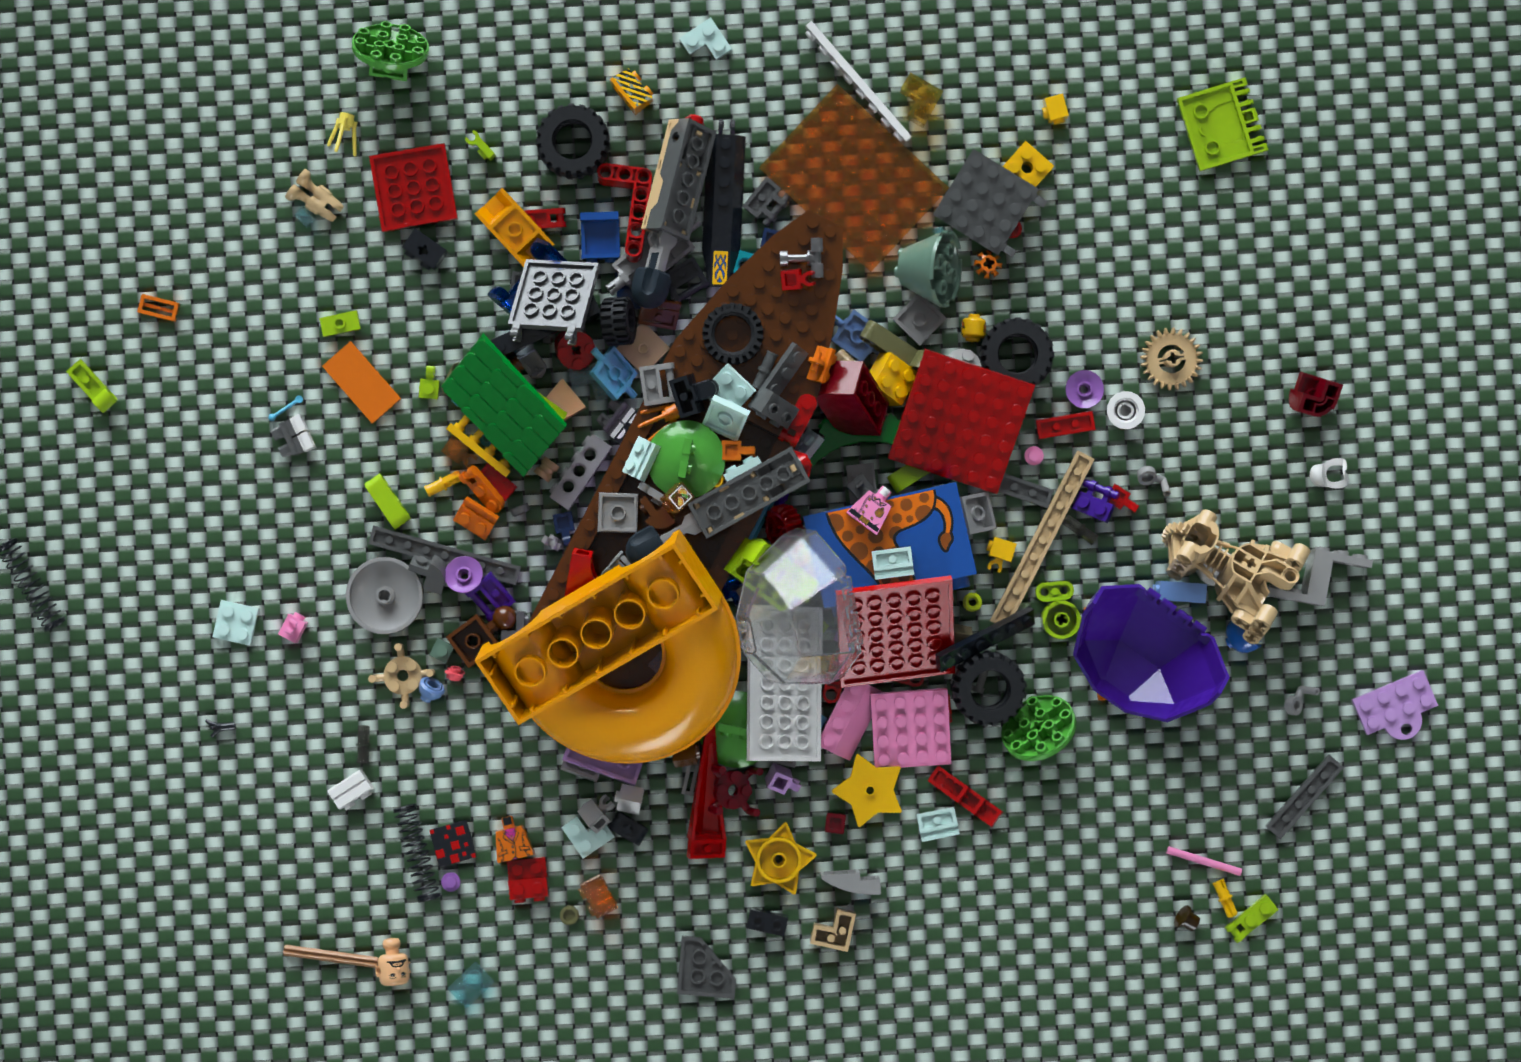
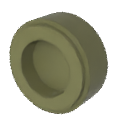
M572 905L563 907L560 911V920L566 925H573L577 922L579 918L578 909Z

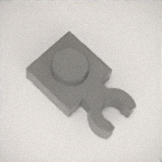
M642 481L637 487L652 496L651 501L660 507L662 504L667 505L670 501L667 496Z
M552 534L549 537L544 535L541 540L542 543L556 551H559L562 547V544L559 543L560 539Z

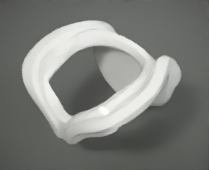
M1334 458L1323 464L1314 465L1310 470L1311 482L1318 487L1333 489L1348 486L1349 477L1346 473V460ZM1333 465L1343 466L1344 479L1338 482H1330L1326 475L1327 469Z

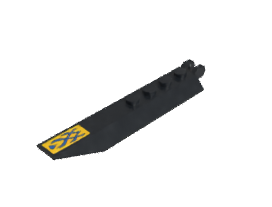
M719 119L718 134L715 136L705 177L702 251L710 287H722L733 275L741 246L746 137L735 135V120L730 122V134H723L724 121Z

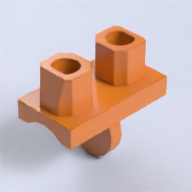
M817 345L814 357H809L808 359L811 366L806 379L820 383L827 382L830 377V367L835 364L837 359L835 355L836 350Z

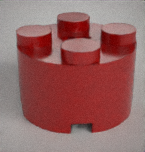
M584 330L583 332H577L576 345H568V340H565L566 331H561L556 337L554 344L555 353L564 366L576 370L588 366L594 358L593 354L590 353L595 348L591 337ZM572 346L578 347L576 351L572 350L571 348Z

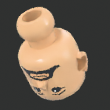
M399 938L384 939L382 945L385 949V954L378 958V966L375 967L376 976L379 977V981L383 986L406 984L411 973L409 969L410 961H408L406 954L399 952L401 941Z

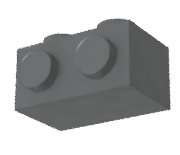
M764 386L751 405L752 408L757 410L756 415L764 420L767 417L770 418L769 423L778 429L780 425L788 429L800 410Z

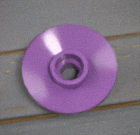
M1080 370L1069 377L1065 392L1068 400L1074 406L1090 408L1101 400L1104 393V385L1096 373L1089 370ZM1082 386H1085L1087 388L1086 393H1082L1080 391V388Z
M460 556L453 559L445 569L447 585L458 593L473 591L480 585L483 578V570L480 563L469 556ZM467 574L468 578L462 579V576Z

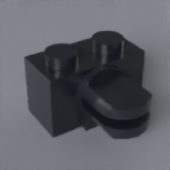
M694 373L669 381L680 418L705 411L703 400L713 398L719 392V385L715 380L707 379L696 382Z

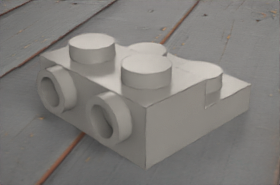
M988 491L960 497L968 535L997 529Z

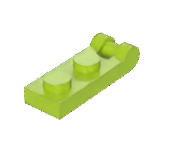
M1265 894L1227 924L1225 929L1234 936V941L1239 943L1279 909ZM1239 924L1244 928L1241 931L1236 928Z

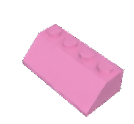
M869 684L845 687L821 732V747L850 761L872 718L870 693L882 691Z

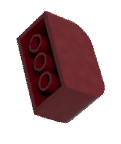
M836 361L830 367L828 381L821 383L817 396L818 405L832 426L837 430L850 435L880 436L889 407L887 398L863 361Z

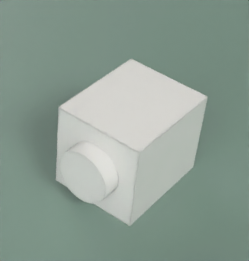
M622 784L621 790L616 791L614 802H618L616 810L639 815L644 788Z

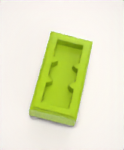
M357 310L319 318L323 337L361 330Z

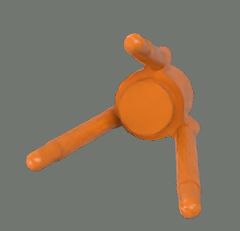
M668 403L663 406L640 411V414L661 411L662 414L639 424L638 428L663 418L665 422H668L666 425L676 422L680 415L675 403L672 405ZM658 431L648 438V441L651 442Z

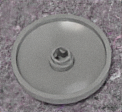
M379 557L366 561L351 575L346 588V603L352 618L361 627L377 634H391L405 629L417 618L423 604V587L417 573L408 570V564L395 558Z

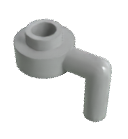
M1144 466L1137 471V478L1140 484L1150 485L1157 482L1161 484L1164 496L1171 494L1167 478L1157 475L1153 467Z
M1299 686L1295 695L1289 696L1284 703L1287 714L1299 715L1303 707L1301 699L1303 694L1319 695V688Z

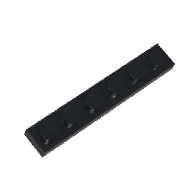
M1028 606L936 653L937 669L943 672L1035 625L1034 609Z

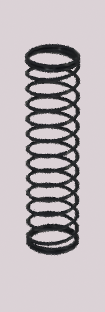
M13 538L0 545V553L14 546L19 541L18 538ZM19 546L7 553L0 554V556L6 555L2 559V562H9L6 565V568H13L10 572V575L18 574L14 578L15 582L21 581L17 587H25L22 590L21 594L30 593L25 598V600H33L29 604V607H36L33 611L34 614L41 613L40 615H38L37 620L45 619L41 623V626L44 627V632H47L62 624L66 620L65 616L60 617L51 623L43 625V623H45L49 618H51L55 614L59 613L61 610H58L46 617L39 618L46 611L56 606V603L46 609L35 612L40 606H42L49 600L53 599V597H50L49 599L41 603L31 606L32 603H34L41 596L47 594L49 591H46L34 598L27 599L35 591L44 587L45 584L41 585L40 587L34 590L23 593L32 584L41 580V578H38L37 580L29 584L20 586V584H22L29 577L35 575L38 571H35L34 573L24 578L15 580L23 572L34 566L31 565L24 570L12 573L17 567L29 561L30 559L28 558L17 565L8 567V565H10L17 558L26 554V552H23L12 559L4 561V559L7 556H9L14 551L20 549L22 546Z
M414 803L393 809V813L412 809L394 818L415 816L397 823V826L417 823L400 830L399 833L420 830L400 840L422 837L402 846L405 848L423 845L404 853L405 855L426 852L406 861L412 862L428 859L408 868L415 869L430 866L427 869L410 875L413 877L431 874L412 882V884L434 881L414 890L420 891L436 888L428 893L417 896V902L421 903L436 899L441 896V893L430 894L437 891L439 887H427L436 883V879L425 880L433 876L435 872L422 873L433 867L431 864L422 865L430 861V857L419 858L429 853V850L416 851L425 847L427 843L413 844L425 838L423 835L413 836L422 832V828L410 829L421 824V821L408 822L417 818L420 814L405 815L417 809V805Z

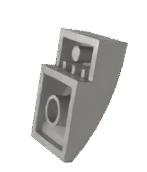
M859 869L821 872L822 880L839 889L858 894L881 895L879 876L860 877Z

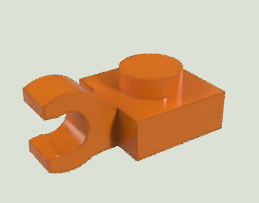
M722 440V460L741 461L742 456H756V448L754 446L744 447L742 446V441Z

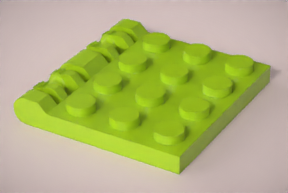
M1246 77L1176 99L1199 172L1269 150L1267 143L1252 146V144L1265 140L1264 136H1258L1250 139L1249 133L1262 129L1261 124L1246 127L1248 124L1259 121L1255 107L1241 111V108L1254 104L1253 99L1239 103L1237 98L1247 95L1250 89L1246 88L1235 92V89L1248 85Z

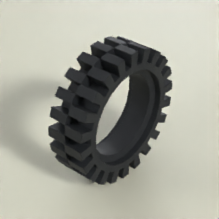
M723 304L715 308L713 312H710L704 322L702 330L704 345L708 353L721 363H729L730 365L745 363L755 356L762 345L763 326L761 321L751 308L743 306V304ZM737 316L749 324L751 340L744 349L737 352H728L716 343L715 328L725 317Z

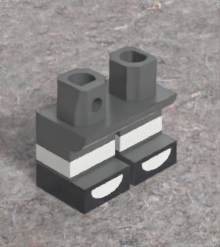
M611 400L607 407L615 412L613 416L609 418L602 412L596 421L608 435L621 444L628 428L618 420H621L630 427L637 411L625 402L621 403L618 400Z

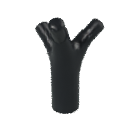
M208 719L205 720L211 726V730H214L210 735L211 737H214L221 731L235 730V722L216 723Z

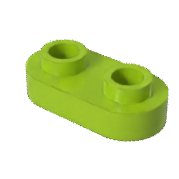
M1068 581L1041 583L1035 589L1037 599L1042 602L1067 600L1074 593V587ZM1061 587L1067 588L1065 594L1060 592ZM1044 588L1048 590V594L1046 596H1043L1041 594V591Z

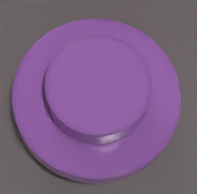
M453 872L446 873L441 880L442 887L449 892L457 890L461 884L460 877Z

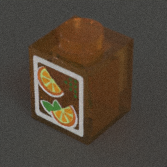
M683 482L675 483L660 500L663 502L662 506L667 512L678 513L695 496Z

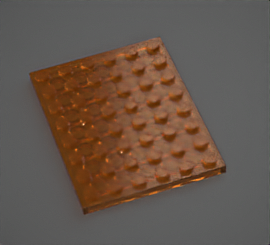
M838 84L759 167L765 175L787 193L805 212L810 210L843 227V247L870 272L874 270L949 189L943 181Z

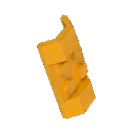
M503 188L474 213L523 267L526 259L539 260L555 245Z

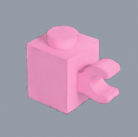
M297 612L294 615L288 614L278 635L298 643L308 622L304 620L305 617Z

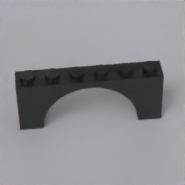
M594 295L592 296L585 324L600 318L601 311ZM522 329L521 342H513L510 332L490 341L509 359L516 356L519 351L559 331Z

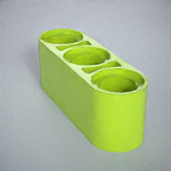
M905 465L886 478L897 494L930 472Z
M380 473L364 484L395 530L411 519Z

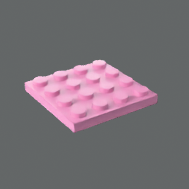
M947 688L870 693L875 767L900 766V768L951 764Z

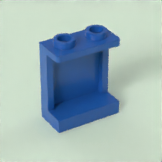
M619 212L580 213L582 261L597 263V260H605V263H614L621 258Z

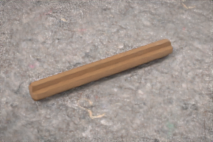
M285 945L283 949L284 956L372 968L378 966V957L292 945Z

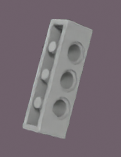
M594 434L591 437L587 436L582 443L584 447L581 452L577 451L571 459L572 465L570 468L565 467L560 475L562 477L559 484L554 483L549 491L551 493L550 498L569 511L613 448ZM589 450H593L596 454L595 459L592 461H588L585 458V454ZM583 466L585 469L584 475L576 476L574 473L575 468ZM566 482L573 483L574 489L571 492L564 491L563 486Z

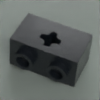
M416 228L402 246L406 250L404 252L405 255L412 260L415 257L421 261L420 265L428 271L431 268L436 271L448 253L446 249ZM421 247L423 249L427 247V255L424 253L422 254V252L420 251Z
M751 907L746 928L784 936L788 915Z

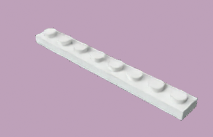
M810 21L805 28L807 37L812 42L815 40L819 44L818 49L820 52L832 59L830 61L832 66L844 73L843 78L845 81L857 88L855 92L861 99L865 98L869 102L868 107L874 114L877 112L882 117L880 121L886 128L890 127L894 131L893 136L898 142L902 141L906 144L911 140L912 136L818 27Z

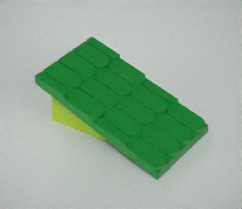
M484 333L441 386L444 393L461 408V411L484 433V436L523 477L567 425L564 421L567 412L537 392Z

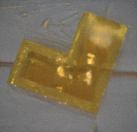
M911 72L901 87L900 93L915 101L907 119L924 128L944 91Z

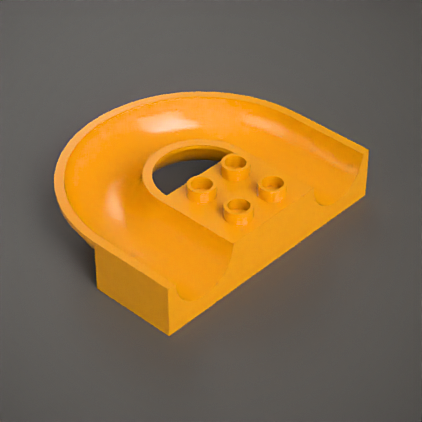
M679 529L659 548L639 561L625 567H621L619 564L541 610L529 624L510 637L492 645L490 642L482 645L475 663L518 725L532 718L545 733L572 751L600 761L632 764L660 760L685 750L699 741L716 725L728 708L738 683L741 667V645L737 624L729 604ZM661 644V665L654 677L647 683L636 688L619 689L606 685L599 680V678L654 646Z

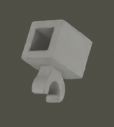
M606 794L600 798L599 805L591 799L584 803L577 811L588 827L596 834L611 822L605 813L615 807L612 801L606 804L610 799Z

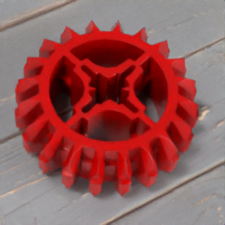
M780 504L767 511L766 523H764L766 527L765 532L767 533L766 539L783 555L789 556L796 554L802 549V544L805 543L803 539L805 537V528L802 525L803 521L800 519L801 515L797 514V509H793L792 505Z

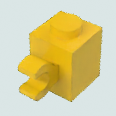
M997 537L989 540L986 551H989L988 556L995 559L988 563L987 569L990 570L992 564L995 563L998 565L997 572L1000 573L1003 560L1007 562L1012 561L1017 544Z

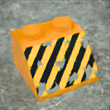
M628 68L613 76L610 82L618 95L632 112L637 115L653 102V92L647 85L643 87L639 82L642 79L635 70L631 72Z

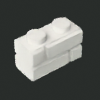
M360 769L327 791L339 810L343 808L348 810L356 805L354 801L358 798L364 800L372 794L370 791L374 787L364 771Z

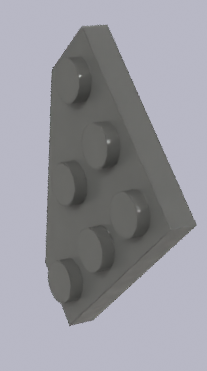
M682 935L677 994L734 999L736 978L701 937Z

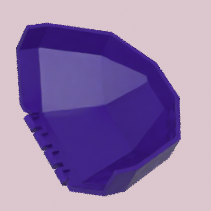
M1140 584L1101 586L1091 598L1082 614L1073 651L1076 662L1095 692L1125 713L1167 723L1211 705L1221 695L1230 677L1215 638L1205 632L1207 627L1197 620L1192 623L1193 617L1181 609L1176 611L1177 606L1165 597L1160 600L1161 595L1151 587L1146 590Z

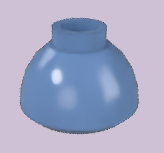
M424 677L419 683L420 698L422 701L430 703L431 700L439 699L444 694L445 688L437 679Z

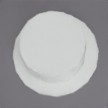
M1122 391L1110 399L1107 405V415L1114 426L1120 429H1131L1142 422L1145 416V406L1143 400L1137 394Z

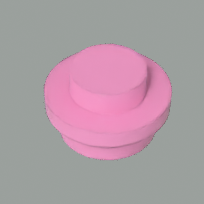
M1036 446L1029 447L1024 454L1025 461L1033 466L1040 464L1044 457L1043 451Z

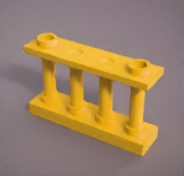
M466 415L463 416L459 423L456 422L454 425L450 423L446 429L507 477L511 472L508 469L510 463L505 458L498 461L493 457L497 448L492 443L489 447H485V449L478 445L484 433L480 429L474 435L471 434L470 437L463 433L464 427L470 421Z

